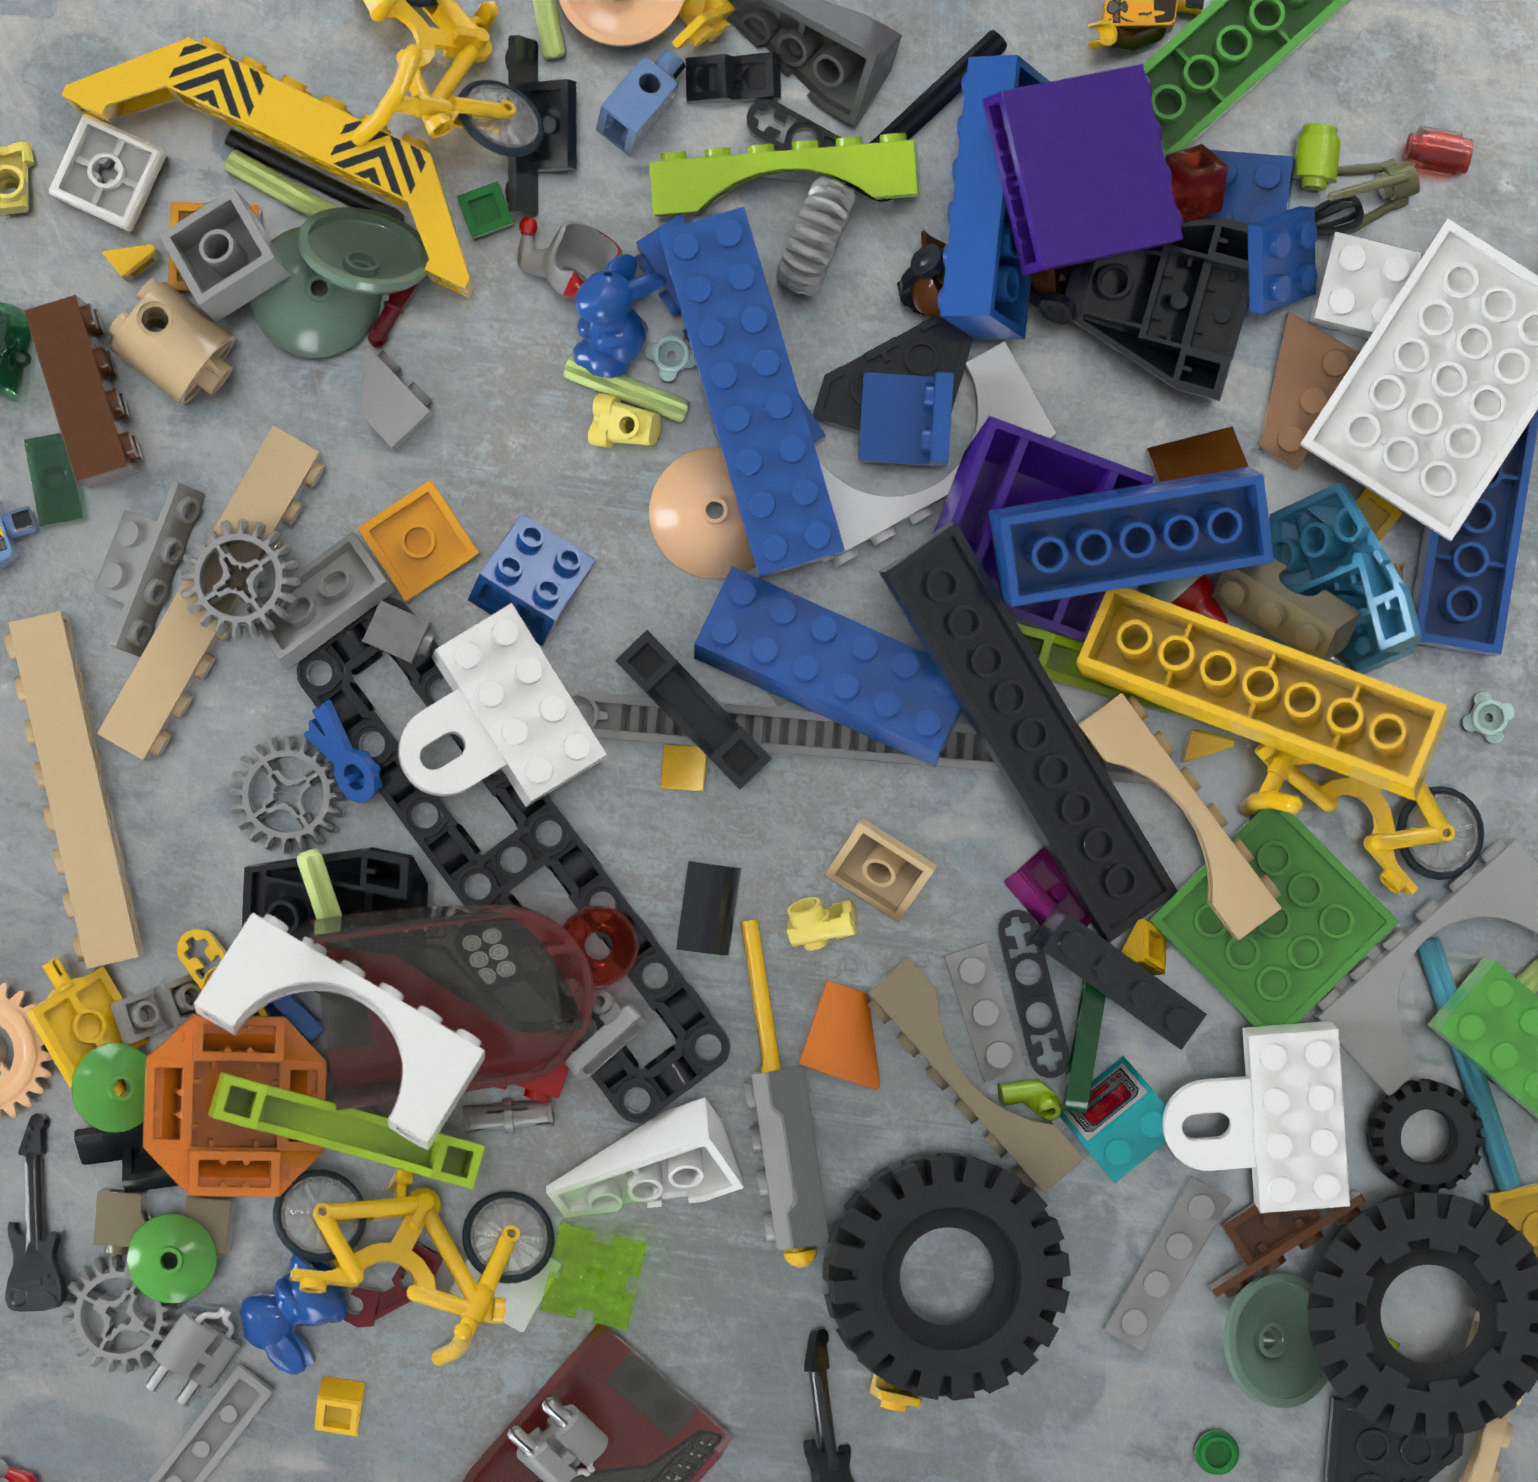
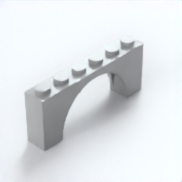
M1498 839L1480 855L1484 862L1472 873L1466 869L1461 875L1451 880L1447 885L1452 890L1440 902L1432 898L1415 913L1418 921L1405 932L1400 927L1382 943V946L1386 949L1374 961L1369 957L1362 960L1349 973L1353 980L1341 990L1336 986L1333 987L1316 1004L1320 1009L1313 1017L1318 1022H1333L1339 1030L1340 1047L1383 1095L1390 1096L1422 1068L1406 1043L1398 1012L1399 989L1402 977L1417 949L1440 929L1458 921L1478 917H1492L1508 921L1520 926L1538 939V863L1517 840L1509 839L1504 843L1501 839Z

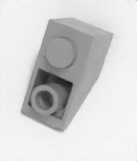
M368 347L362 354L361 416L396 451L433 416L426 407L432 400L415 382L407 387L396 376L401 367L384 350L376 355Z

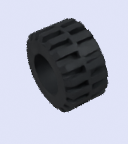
M1421 1079V1081L1408 1080L1396 1092L1386 1096L1383 1100L1378 1099L1374 1105L1377 1109L1373 1116L1369 1115L1367 1123L1370 1126V1134H1366L1367 1144L1371 1146L1372 1152H1370L1373 1161L1379 1165V1170L1395 1183L1419 1193L1420 1191L1439 1193L1440 1189L1446 1188L1450 1190L1456 1187V1182L1461 1178L1466 1180L1472 1174L1469 1171L1472 1165L1479 1164L1481 1156L1478 1155L1479 1148L1484 1147L1485 1137L1481 1136L1480 1129L1484 1128L1482 1118L1477 1117L1475 1105L1467 1100L1459 1090L1430 1079ZM1425 1109L1433 1110L1440 1113L1447 1121L1449 1127L1448 1144L1437 1158L1427 1162H1419L1413 1160L1404 1152L1401 1144V1132L1405 1122L1414 1113Z

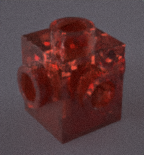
M1203 144L1167 154L1165 162L1172 173V193L1175 206L1179 209L1182 219L1187 222L1222 211L1228 165Z

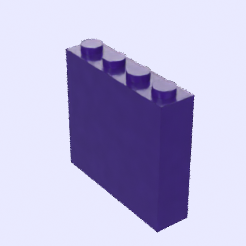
M1143 64L1004 90L982 99L1023 276L1156 248L1183 239L1181 232L1182 216L1179 209L1175 206L1171 188L1172 173L1165 162L1161 145L1162 129L1159 122L1155 119L1151 101L1152 86L1149 78L1145 75Z

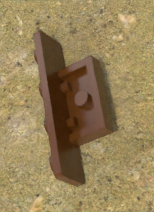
M1355 1190L1349 1194L1350 1206L1327 1208L1321 1213L1317 1209L1260 1213L1255 1203L1251 1204L1221 1224L1244 1262L1209 1284V1289L1216 1297L1223 1293L1226 1298L1236 1295L1249 1284L1246 1278L1260 1269L1264 1274H1267L1278 1268L1286 1261L1285 1253L1297 1245L1301 1250H1304L1315 1244L1324 1236L1321 1230L1336 1221L1338 1226L1355 1218L1361 1212L1358 1206L1366 1201L1359 1191Z

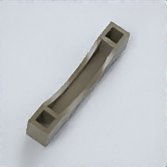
M909 957L902 960L868 990V993L874 999L867 1005L884 1024L890 1019L895 1022L902 1030L897 1039L913 1057L921 1052L932 1066L926 1070L927 1074L942 1091L950 1085L961 1098L955 1106L969 1122L973 1124L979 1119L990 1133L984 1139L1001 1158L1006 1153L1013 1157L1019 1164L1013 1172L1022 1179L1021 1181L1024 1185L1033 1189L1038 1186L1045 1194L1084 1160V1157L1053 1122L1032 1119L1007 1110L985 1096L968 1080L955 1062L945 1040L939 1016L938 991Z

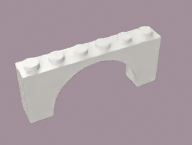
M1005 341L966 362L965 370L973 388L976 405V420L972 440L989 416L1051 439L1056 436L1053 426ZM819 461L845 548L844 554L821 560L823 566L832 561L837 568L859 556L855 549L856 547L869 540L872 541L875 547L895 536L897 532L894 526L910 519L912 524L915 525L936 513L932 505L948 496L959 465L945 479L924 491L906 496L886 497L864 493L846 485L833 476Z
M252 912L194 1002L196 1012L224 1030L236 1035L245 1022L258 1010L281 997L294 993L327 991L342 994L364 1004L386 1024L397 1043L402 1058V1085L395 1108L388 1119L389 1128L428 1151L485 1060V1050L479 1047L482 1042L463 1029L459 1028L454 1033L441 1025L443 1019L432 1010L424 1006H419L418 1010L402 1002L404 995L392 986L381 983L377 987L365 980L364 976L366 973L355 964L347 960H342L341 964H338L325 956L327 950L316 941L304 937L301 942L287 933L289 927L274 916L266 914L264 918H261Z

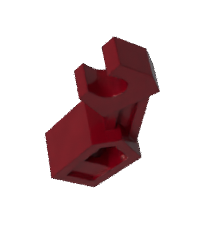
M416 1241L412 1251L425 1261L435 1278L443 1262L440 1253ZM399 1266L392 1278L394 1286L382 1293L379 1289L354 1287L350 1295L362 1300L363 1309L358 1313H354L347 1308V1315L343 1320L357 1328L372 1327L377 1319L411 1302L412 1300L407 1297V1289L410 1285L403 1286L401 1281L406 1276L405 1269Z

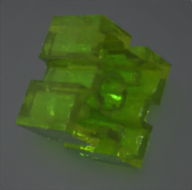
M562 1218L552 1258L563 1260L560 1272L550 1270L540 1310L575 1318L578 1308L595 1311L593 1323L627 1330L636 1290L627 1288L626 1284L628 1276L637 1278L640 1276L648 1238L614 1230L611 1241L594 1237L597 1226Z

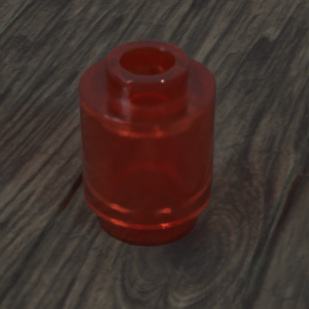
M1420 125L1416 133H1409L1404 156L1405 159H1410L1413 162L1416 170L1455 176L1456 173L1465 174L1468 171L1472 158L1473 140L1464 138L1462 132Z

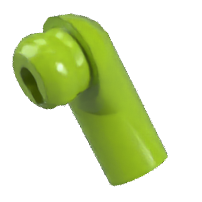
M1038 1079L998 1085V1096L1002 1106L1024 1103L1037 1116L1046 1121H1054L1062 1113L1063 1108L1059 1096Z

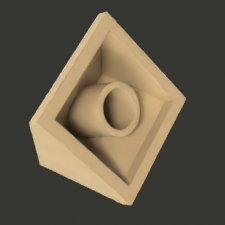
M861 817L826 871L825 876L899 923L938 865Z

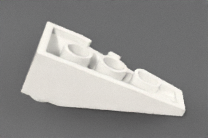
M704 1097L660 1113L547 1185L546 1193L563 1216L567 1218L618 1212L623 1204L647 1202V1208L662 1207V1200L688 1197L689 1203L704 1202L743 1189L744 1181L723 1122Z

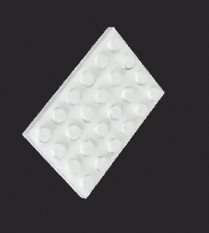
M1447 219L1300 445L1448 541H1452L1538 409V275L1455 222Z

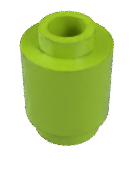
M1308 123L1303 125L1302 134L1297 135L1293 178L1301 181V188L1324 191L1327 190V184L1337 182L1341 139L1337 137V127L1327 124Z

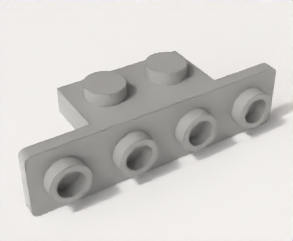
M173 481L157 521L124 510L93 589L95 593L125 604L112 635L110 646L139 657L143 654L151 638L161 606L167 597L168 588L177 565L183 556L184 547L194 521L199 515L200 506L204 498L203 492Z

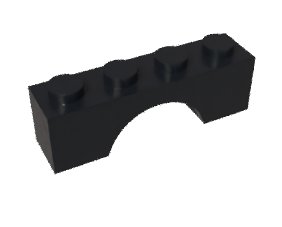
M648 630L615 660L739 790L772 760L761 746L712 698Z
M1057 906L1054 907L1030 941L1180 1050L1184 1048L1207 1015L1178 992Z

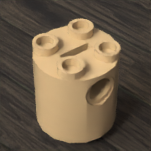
M151 278L139 291L136 298L140 302L130 314L126 311L121 312L111 324L108 330L113 335L109 341L111 344L110 350L180 405L189 402L201 389H204L212 396L225 383L233 370L224 359L230 352L236 337L165 281L159 283L154 278ZM154 327L163 329L159 332L149 331V329Z

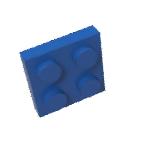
M1205 149L1197 220L1227 218L1251 224L1289 210L1294 157Z
M1298 206L1248 225L1249 312L1265 314L1316 294L1318 273L1315 263V241L1317 238L1315 208Z

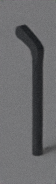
M234 129L229 131L225 139V145L239 150L253 159L350 207L378 211L405 222L404 215L398 209L353 189Z

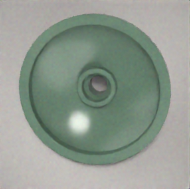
M331 208L313 214L305 220L300 228L298 249L303 259L323 279L344 289L366 294L396 293L416 285L427 275L424 269L429 258L420 234L410 225L390 215L364 208Z
M300 226L285 231L271 241L291 275L249 301L259 328L275 345L301 357H330L350 349L368 333L378 315L381 294L350 291L328 282L314 272L303 259L298 249ZM321 281L325 284L326 293L324 296L317 297L311 292L312 282Z
M1268 1274L1258 1277L1247 1284L1234 1299L1224 1327L1226 1361L1237 1385L1254 1401L1273 1408H1291L1302 1405L1315 1397L1328 1381L1318 1363L1319 1361L1312 1347L1308 1328L1309 1314L1307 1307L1309 1289L1312 1284L1292 1274Z

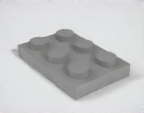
M352 531L291 576L300 579L301 586H287L286 593L296 596L298 601L296 604H290L283 600L280 604V607L289 613V617L286 620L273 613L270 616L276 626V629L273 631L267 630L262 621L257 624L277 659L288 670L368 610L379 604L380 600L382 601L392 594L394 589L360 539ZM274 589L262 598L264 604L269 601ZM250 607L246 609L249 614L254 613Z

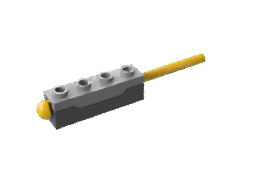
M758 919L741 921L740 924L762 1066L761 1071L751 1072L752 1082L744 1083L747 1109L757 1110L759 1126L750 1127L754 1153L763 1152L765 1170L757 1171L760 1197L769 1196L772 1214L763 1215L767 1241L776 1240L777 1251L784 1250V1257L790 1265L803 1268L812 1264L817 1256V1247L809 1248V1246L829 1243L827 1242L829 1238L805 1070L802 1065L782 1068L780 1066Z

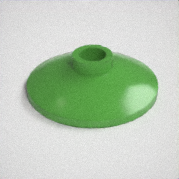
M110 1043L96 1047L82 1058L73 1074L71 1092L76 1110L89 1125L106 1132H124L135 1128L143 1122L146 1055L133 1046L122 1043ZM121 1079L125 1082L127 1088L125 1094L119 1097L114 1092V1085Z
M181 1214L160 1215L143 1224L133 1236L127 1255L128 1269L135 1285L148 1297L163 1303L185 1302L200 1294L212 1280L217 1265L216 1246L208 1230L195 1219ZM172 1252L177 1256L178 1264L175 1268H167L163 1264L162 1257L164 1253Z

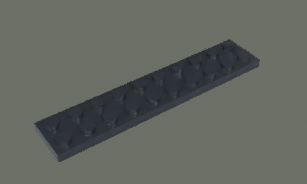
M949 522L880 570L881 577L1100 937L1109 943L1134 926L1138 920L1143 919L1169 900L1177 892L1176 887L957 523Z

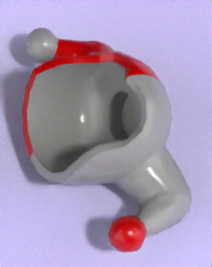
M527 216L522 218L519 223V230L522 234L517 256L518 267L527 274L548 279L555 291L569 299L574 300L579 287L590 275L605 270L609 261L622 254V249L604 233L588 225L571 221L561 225L548 248L537 249L533 240V235L537 231V221L533 217Z

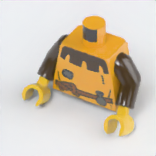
M1104 0L1101 20L1088 24V28H1095L1099 32L1100 40L1088 42V46L1092 50L1109 47L1135 52L1162 40L1165 33L1171 32L1174 27L1176 12L1199 15L1203 10L1204 0Z

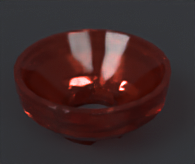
M589 906L576 911L563 924V927L575 938L587 959L592 978V987H604L617 983L633 968L638 956V937L632 923L618 910L607 906ZM602 932L611 939L612 950L606 958L595 959L587 953L585 943L592 933Z

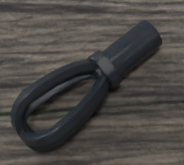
M1351 196L1334 201L1326 200L1315 207V223L1342 210L1355 207V211L1351 214L1315 224L1317 236H1331L1335 232L1345 233L1359 227L1364 220V210L1359 198Z

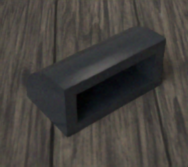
M688 861L677 950L729 956L741 868Z

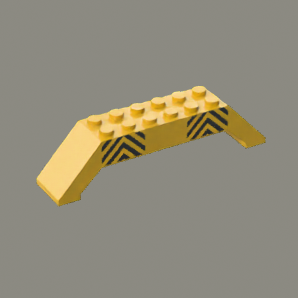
M189 37L65 86L61 95L75 110L91 115L113 126H116L119 118L178 100L411 212L429 258L424 270L427 272L430 280L471 299L475 288L438 168L432 158L431 151L427 149L428 144L407 133H404L401 139L391 135L392 132L387 130L388 125H386L365 145L357 146L351 140L352 132L370 115L363 114L360 120L346 110L348 107L346 104L325 94L320 101L312 97V94L307 91L308 87L303 83L286 75H283L281 81H279L266 71L267 67L246 56H243L241 62H239L226 52L227 48L207 37H203L201 42Z

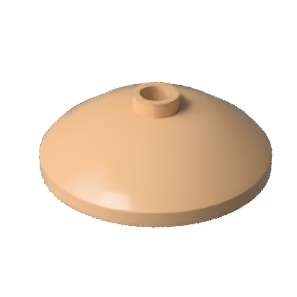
M559 0L566 17L573 26L588 38L609 46L628 47L648 42L665 32L677 19L685 0Z
M721 447L696 449L672 462L659 477L653 489L649 507L651 530L662 553L681 570L706 579H724L727 577L732 566L744 572L754 567V559ZM709 504H721L724 509L723 515L718 519L710 518L706 513Z

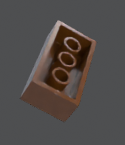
M73 295L24 310L75 481L87 488H92L140 473L137 462L143 460L141 448L135 435L131 436L124 423V420L130 418V413L123 393L118 394L111 380L112 377L117 376V370L111 352L105 351L98 337L105 334L97 308L93 309L90 303L87 304L78 296Z

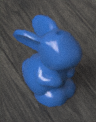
M630 254L617 255L608 262L605 270L590 275L579 287L574 297V305L581 316L577 323V332L584 338L573 348L574 361L577 365L598 377L615 378L622 376L629 370L631 362L643 350L648 333L646 322L630 307L631 303L654 292L666 282L665 276L661 273H650L634 278L637 261Z
M295 1254L291 1256L289 1265L290 1271L293 1268L316 1271L333 1270L327 1262H313L302 1259ZM285 1274L276 1281L274 1285L275 1294L253 1293L244 1298L239 1314L245 1339L251 1345L265 1350L269 1361L279 1370L291 1375H297L305 1371L306 1367L312 1365L315 1358L308 1344L295 1331L296 1327L321 1326L329 1322H341L347 1315V1302L342 1286L327 1285L326 1292L324 1293L304 1292L299 1290V1281H290L291 1274Z

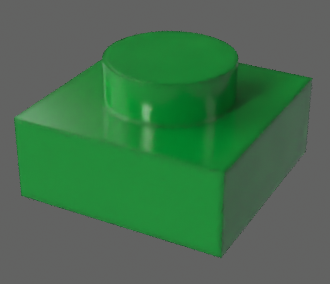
M498 181L457 196L473 240L514 225Z

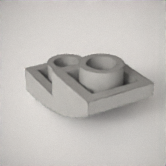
M189 974L109 1004L123 1043L128 1045L177 1027L186 1022L193 1014H198L194 1002L202 990L192 976Z

